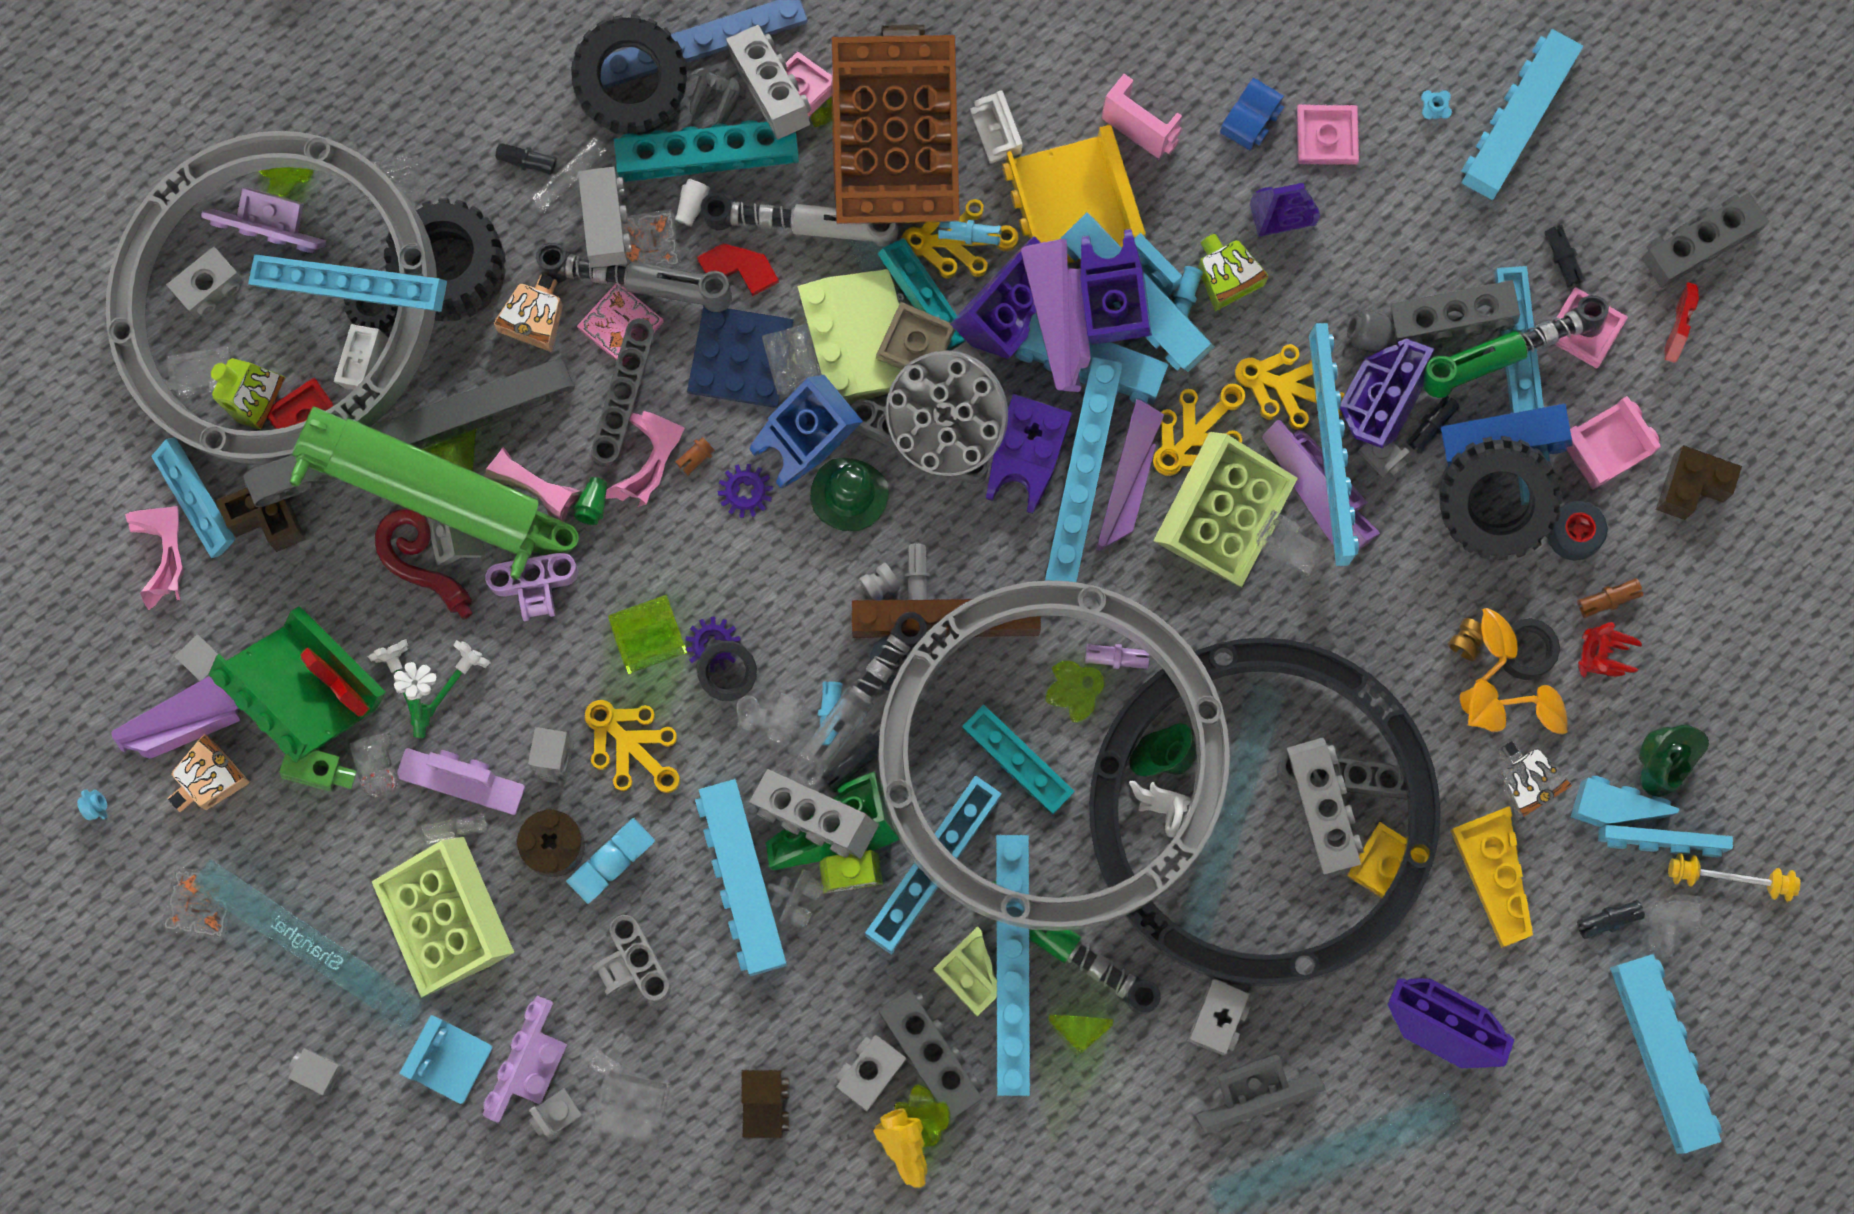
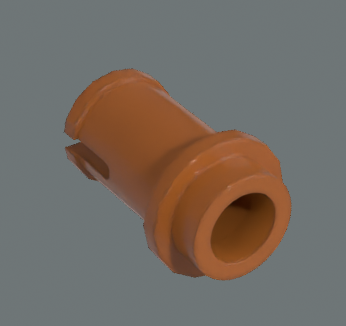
M703 437L699 440L695 439V444L675 461L681 468L691 460L683 468L687 476L707 457L711 459V454L715 451Z

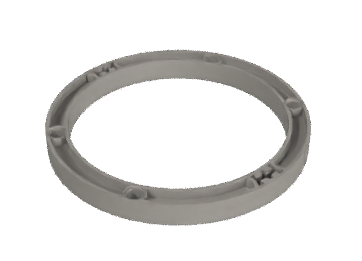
M269 131L238 136L217 143L181 163L156 185L135 211L117 246L109 273L106 291L107 334L118 372L130 394L155 423L174 437L212 456L242 464L265 465L292 455L305 422L274 430L244 431L217 426L200 419L189 411L164 383L150 352L146 333V296L153 266L170 232L197 202L221 185L255 171L284 167L308 168L322 171L356 186L373 202L381 213L393 238L401 274L437 278L430 239L421 218L403 191L375 164L358 152L333 140L303 132ZM323 150H326V154L322 158L318 159L320 153ZM421 255L420 262L417 265L412 266L413 260L417 256ZM398 306L392 332L376 364L349 395L326 412L345 420L348 417L369 427L376 423L396 403L418 370L429 344L436 311ZM130 329L129 336L124 339L126 331ZM376 392L379 396L376 397L373 394ZM222 437L223 440L221 445L218 448H216L215 444L217 439Z
M1050 580L1025 582L985 593L964 603L946 615L923 636L902 664L891 686L880 727L878 762L884 803L892 825L913 861L934 884L965 907L987 918L1027 929L1061 931L1097 926L1124 917L1154 900L1180 878L1206 844L1220 815L1229 776L1230 748L1224 711L1214 683L1198 656L1175 629L1149 609L1116 592L1088 584ZM1093 597L1098 601L1099 607L1088 609L1084 606L1083 599ZM1066 616L1103 625L1127 637L1151 655L1165 670L1180 693L1191 719L1197 753L1196 779L1188 811L1178 832L1166 849L1146 868L1133 877L1096 893L1061 898L1038 897L1018 893L983 879L958 861L938 840L925 820L913 791L908 763V738L917 703L926 685L936 670L961 645L994 626L1027 617ZM945 627H948L950 634L945 639L944 649L938 646L932 651L930 656L928 652L932 649L933 639L939 642L946 634ZM1201 706L1210 707L1214 712V718L1204 719L1200 716L1198 708ZM895 789H902L907 793L908 799L903 803L897 804L891 800L890 793ZM1177 854L1183 856L1175 865L1174 870H1170L1160 880L1158 874L1165 867V861L1170 862ZM1012 901L1019 902L1023 906V914L1019 917L1010 916L1006 911V905Z

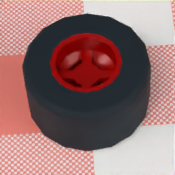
M1576 501L1564 505L1560 508L1561 514L1558 522L1553 524L1554 531L1548 538V543L1554 552L1564 559L1573 561L1586 559L1593 555L1606 540L1608 531L1606 518L1600 509L1591 503Z

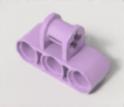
M566 553L528 558L524 571L517 580L510 576L514 561L492 565L487 570L485 580L495 595L511 596L518 594L523 621H529L530 617L549 614L550 617L555 616L552 588L570 585L578 577V567L574 559ZM567 563L571 565V570L567 575L558 576L555 574L556 568L560 564ZM528 570H540L538 579L532 582L525 580V574ZM498 575H509V581L505 586H494V580Z

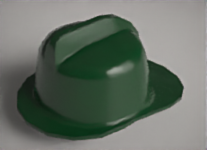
M1178 723L1143 737L1130 756L1129 763L1133 772L1136 775L1147 777L1162 772L1179 775L1189 770L1197 759L1196 744L1193 741L1192 730L1188 725Z

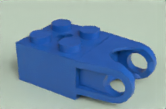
M825 375L808 377L768 417L769 421L751 444L750 452L754 456L760 455L772 447L780 451L783 457V468L778 475L776 484L780 488H784L822 463L863 421Z

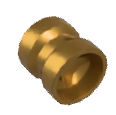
M1464 618L1459 626L1460 632L1458 635L1452 636L1448 642V647L1455 653L1460 648L1464 649L1460 656L1468 661H1474L1479 654V647L1481 644H1485L1482 637L1481 624L1473 619Z

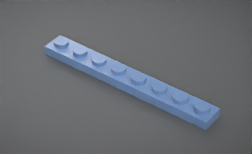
M776 0L674 33L671 37L675 42L678 41L687 63L727 50L726 38L756 25L760 26L764 35H774L808 24L800 0ZM630 47L612 53L605 59L601 68V82L604 89L658 71L653 59L646 52Z

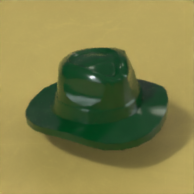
M852 458L832 459L819 469L813 479L810 489V502L813 512L822 522L832 528L842 531L863 530L872 526L886 509L889 495L888 483L875 467L864 461Z
M1679 725L1673 728L1662 727L1650 732L1644 739L1639 752V760L1644 765L1640 776L1642 788L1649 795L1657 797L1668 795L1677 790L1707 751L1709 746L1707 735L1698 728L1689 725Z

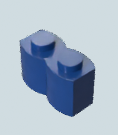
M1253 77L1223 122L1220 133L1251 151L1255 144L1260 146L1269 133L1266 126L1270 120L1276 122L1285 106L1281 105L1284 95Z

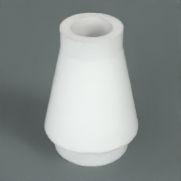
M688 179L686 185H682L675 220L692 227L694 220L701 211L702 200L708 195L710 188L698 181Z

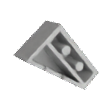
M615 167L578 171L586 248L590 267L627 264L626 252H632L630 234H625L624 224H628L626 205H622L621 196L625 195L623 177L617 178Z

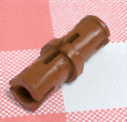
M1634 578L1612 588L1610 586L1603 587L1599 593L1578 599L1577 605L1582 606L1579 609L1583 618H1588V616L1607 609L1611 611L1618 609L1620 604L1643 597L1644 594L1643 591H1639L1642 590L1639 580Z

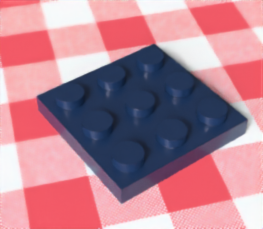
M703 305L687 393L778 408L794 319L729 308L721 312H712Z

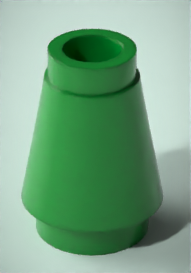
M598 477L590 478L573 508L575 519L587 525H597L599 520L603 519L606 488L608 485L604 479Z

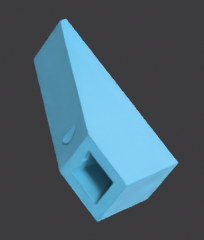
M1592 776L1581 781L1571 818L1603 827L1605 825H1620L1671 817L1679 812V808L1671 806V801L1665 798L1652 796V799L1641 796L1638 789L1628 786L1618 788L1609 785L1610 781L1606 778Z

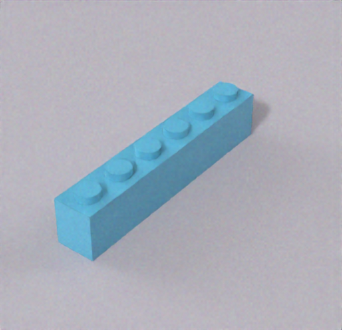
M1554 29L1550 31L1547 38L1542 36L1539 38L1532 50L1533 53L1537 54L1533 62L1526 60L1518 74L1519 77L1523 78L1519 86L1512 84L1504 98L1508 102L1504 110L1501 108L1497 109L1490 121V124L1494 126L1490 134L1484 131L1476 145L1480 152L1476 158L1470 156L1461 172L1466 174L1462 184L1491 200L1495 198L1582 50L1583 45Z
M1089 213L1082 216L1061 237V239L1067 240V254L1075 262L1079 258L1081 259L1082 236H1090L1093 250L1101 258H1113L1122 250L1120 245ZM1144 272L1152 336H1147L1146 338L1156 349L1161 345L1169 353L1165 358L1177 371L1182 367L1185 371L1189 372L1215 346Z
M1034 314L1029 324L1030 331L1028 337L1014 352L1016 353L1015 357L1031 363L1033 360L1044 364L1045 369L1051 371L1038 316ZM1089 341L1091 358L1088 367L1080 369V383L1087 384L1092 357L1122 362L1123 365L1116 395L1120 392L1130 396L1129 399L1134 403L1138 399L1146 404L1154 405L1167 371L1168 363L1111 342L1091 345Z
M976 775L935 832L938 840L957 860L992 812L1002 794ZM915 862L865 932V937L891 955L939 888Z
M736 779L699 789L701 798L695 799L700 818L706 816L709 828L703 830L708 848H715L717 859L712 860L716 879L722 877L725 889L721 890L720 894L724 908H731L734 920L728 921L733 940H740L742 951L737 952L741 971L748 970L749 976H754L785 967L787 963Z
M1654 954L1611 967L1610 970L1676 1153H1688L1722 1142L1719 1136L1722 1132L1719 1120L1715 1115L1711 1114L1708 1102H1710L1709 1092L1706 1086L1700 1083L1696 1072L1699 1070L1697 1059L1692 1052L1689 1053L1685 1042L1687 1040L1686 1029L1681 1021L1678 1022L1674 1009H1676L1674 996L1671 991L1666 990L1662 978H1665V972L1661 962L1655 960Z

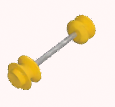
M1678 853L1676 858L1670 860L1668 875L1673 877L1674 884H1679L1681 879H1686L1690 887L1702 875L1767 885L1768 892L1774 900L1778 898L1779 894H1783L1785 900L1790 902L1793 896H1798L1800 891V878L1796 877L1794 870H1790L1787 876L1782 875L1780 868H1776L1768 879L1701 869L1696 855H1692L1688 861L1684 860L1682 853Z

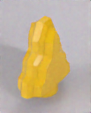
M905 1109L893 1110L880 1118L881 1123L876 1125L873 1132L877 1140L882 1143L887 1155L895 1162L905 1184L911 1185L914 1188H921L926 1183L925 1177L927 1175V1163L923 1155L924 1141L921 1134L923 1130L921 1121L917 1118H908Z

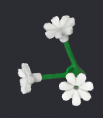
M406 639L388 647V650L379 648L368 656L371 662H387L390 672L394 673L396 681L394 687L398 693H403L411 715L410 724L414 726L413 737H426V727L430 725V717H433L437 707L462 673L466 674L472 664L486 668L491 663L483 658L480 652L471 651V647L464 641H455L453 646L460 651L462 658L455 666L457 670L430 705L421 703L420 698L422 695L430 694V686L435 684L436 675L430 674V667L427 665H422L416 670V665L413 662L405 664L406 673L401 671L403 667L398 657L401 656V653L408 650Z

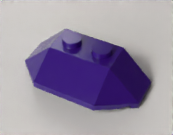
M1404 339L1398 342L1397 345L1385 348L1364 359L1343 397L1339 409L1354 438L1382 449L1396 440L1422 391L1426 366L1429 360L1433 358L1434 348Z
M1398 978L1387 1005L1403 1038L1460 1068L1504 1067L1507 1064L1514 1039L1510 1034H1506L1500 1022L1487 1008L1432 979L1414 978L1406 980L1405 978Z

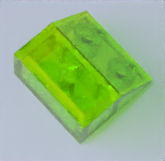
M667 595L608 615L615 641L628 674L687 653Z

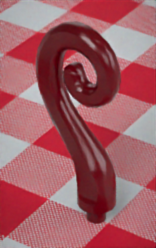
M409 509L396 510L385 515L375 532V547L383 565L397 577L435 591L441 597L450 613L458 612L462 620L469 618L473 614L468 606L472 599L459 582L446 574L410 565L402 561L393 550L391 544L393 532L403 524H410L417 529V538L414 541H408L404 537H399L396 540V546L406 555L419 554L424 551L431 539L430 526L427 520L421 514Z

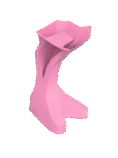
M643 411L642 415L631 413L629 421L651 439L654 447L653 451L639 472L608 488L605 499L618 498L624 501L629 496L640 498L639 507L647 504L650 493L660 484L665 463L671 451L679 442L685 428L646 411Z
M503 447L486 468L484 477L531 493L540 499L549 516L565 522L570 507L578 501L582 491L545 482L518 463L512 461L511 456Z
M178 507L139 510L125 514L130 532L159 535L162 538L163 554L161 564L155 575L140 592L145 606L150 610L158 603L162 596L170 594L171 590L175 591L176 599L180 600L179 584L184 571L178 550L180 525Z

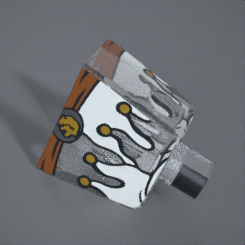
M1512 740L1497 750L1507 767L1496 773L1495 776L1516 821L1573 786L1538 748L1523 756Z

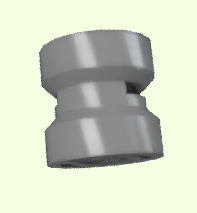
M885 562L876 567L875 574H865L858 579L870 600H883L887 592L895 593L901 589L896 576Z

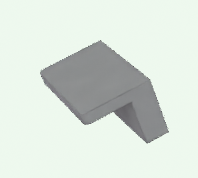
M427 517L437 565L444 566L460 558H478L484 555L482 540Z

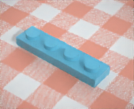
M176 437L168 438L151 457L210 557H218L229 548L236 538L227 528L223 516Z
M1605 825L1599 828L1598 841L1607 842V847L1615 849H1625L1627 844L1639 845V850L1649 852L1659 851V847L1671 848L1670 853L1690 854V850L1702 851V856L1722 857V853L1733 849V836Z

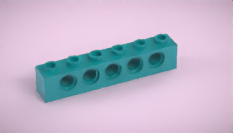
M747 120L740 125L731 126L719 123L704 129L685 127L677 132L656 130L649 135L640 136L628 133L622 135L621 138H614L618 177H623V182L799 163L796 132L777 139L768 122L758 123L755 120ZM763 138H771L772 140H774V142L768 146H764L759 143L760 140H762ZM734 141L744 143L739 149L729 147ZM706 144L714 147L709 152L699 150L701 146ZM674 148H682L684 150L682 154L677 156L669 153ZM644 151H651L654 153L653 156L648 159H643L639 157L640 154Z

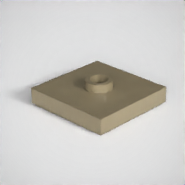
M900 302L876 354V359L903 369L907 364L920 356L936 351H947L956 330L950 325L951 323Z

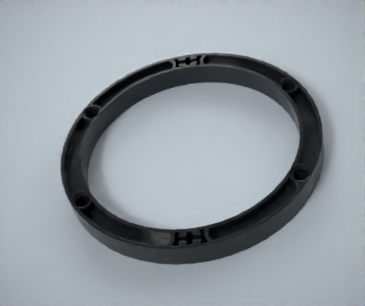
M1276 638L1238 639L1198 649L1194 652L1203 663L1211 680L1245 672H1275L1299 676L1337 692L1366 714L1388 742L1404 779L1408 802V833L1404 854L1389 889L1368 915L1338 937L1302 951L1260 955L1224 949L1188 933L1171 921L1152 901L1141 907V910L1148 917L1152 914L1156 916L1154 923L1160 930L1163 924L1167 925L1161 931L1158 941L1152 937L1156 935V931L1150 925L1141 926L1143 919L1137 911L1134 916L1128 914L1125 917L1148 942L1173 961L1194 972L1216 980L1238 985L1266 987L1304 983L1328 976L1350 966L1382 943L1408 914L1428 879L1439 839L1441 811L1435 768L1427 745L1413 719L1389 689L1370 673L1332 651L1303 642ZM1219 653H1227L1231 656L1232 662L1227 666H1221L1216 663L1214 658ZM1161 669L1146 681L1125 703L1111 724L1095 762L1089 799L1090 830L1095 856L1108 888L1134 876L1122 844L1118 814L1121 784L1130 755L1149 724L1161 711L1181 696L1164 669ZM1366 684L1369 685V692H1365L1363 698H1361L1360 695L1363 693ZM1372 697L1374 699L1383 698L1382 707L1380 705L1371 706ZM1390 708H1392V709L1394 710V711L1390 712L1389 714H1387L1384 719L1381 718V717L1384 716L1385 710H1386L1387 712L1389 711ZM1107 760H1114L1118 763L1119 768L1113 774H1106L1101 770L1102 764ZM1416 847L1424 849L1428 855L1427 861L1424 863L1415 862L1411 857V850ZM1298 959H1309L1313 964V971L1308 975L1300 974L1295 968V963Z

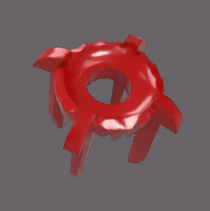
M1613 622L1585 630L1582 635V639H1584L1582 659L1578 661V669L1581 676L1586 678L1587 672L1612 677L1623 676L1625 672H1638V668L1609 659L1608 653H1613L1610 648L1628 651L1629 647L1622 643L1641 647V641L1630 635L1613 630L1615 628Z

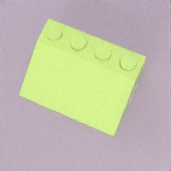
M884 269L827 277L798 286L821 374L829 379L849 405L860 399L868 400L888 394L893 381L902 370L876 359L879 347L899 306L889 270Z
M1209 432L1153 541L1178 556L1242 587L1298 478L1228 434Z
M464 837L441 840L372 881L421 998L488 968L514 953Z

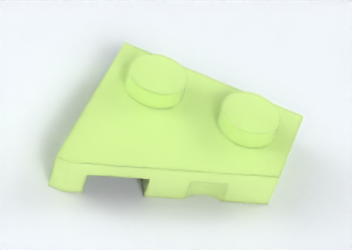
M979 927L975 928L933 969L977 1017L997 998V979L995 978L992 963L982 937L983 934Z

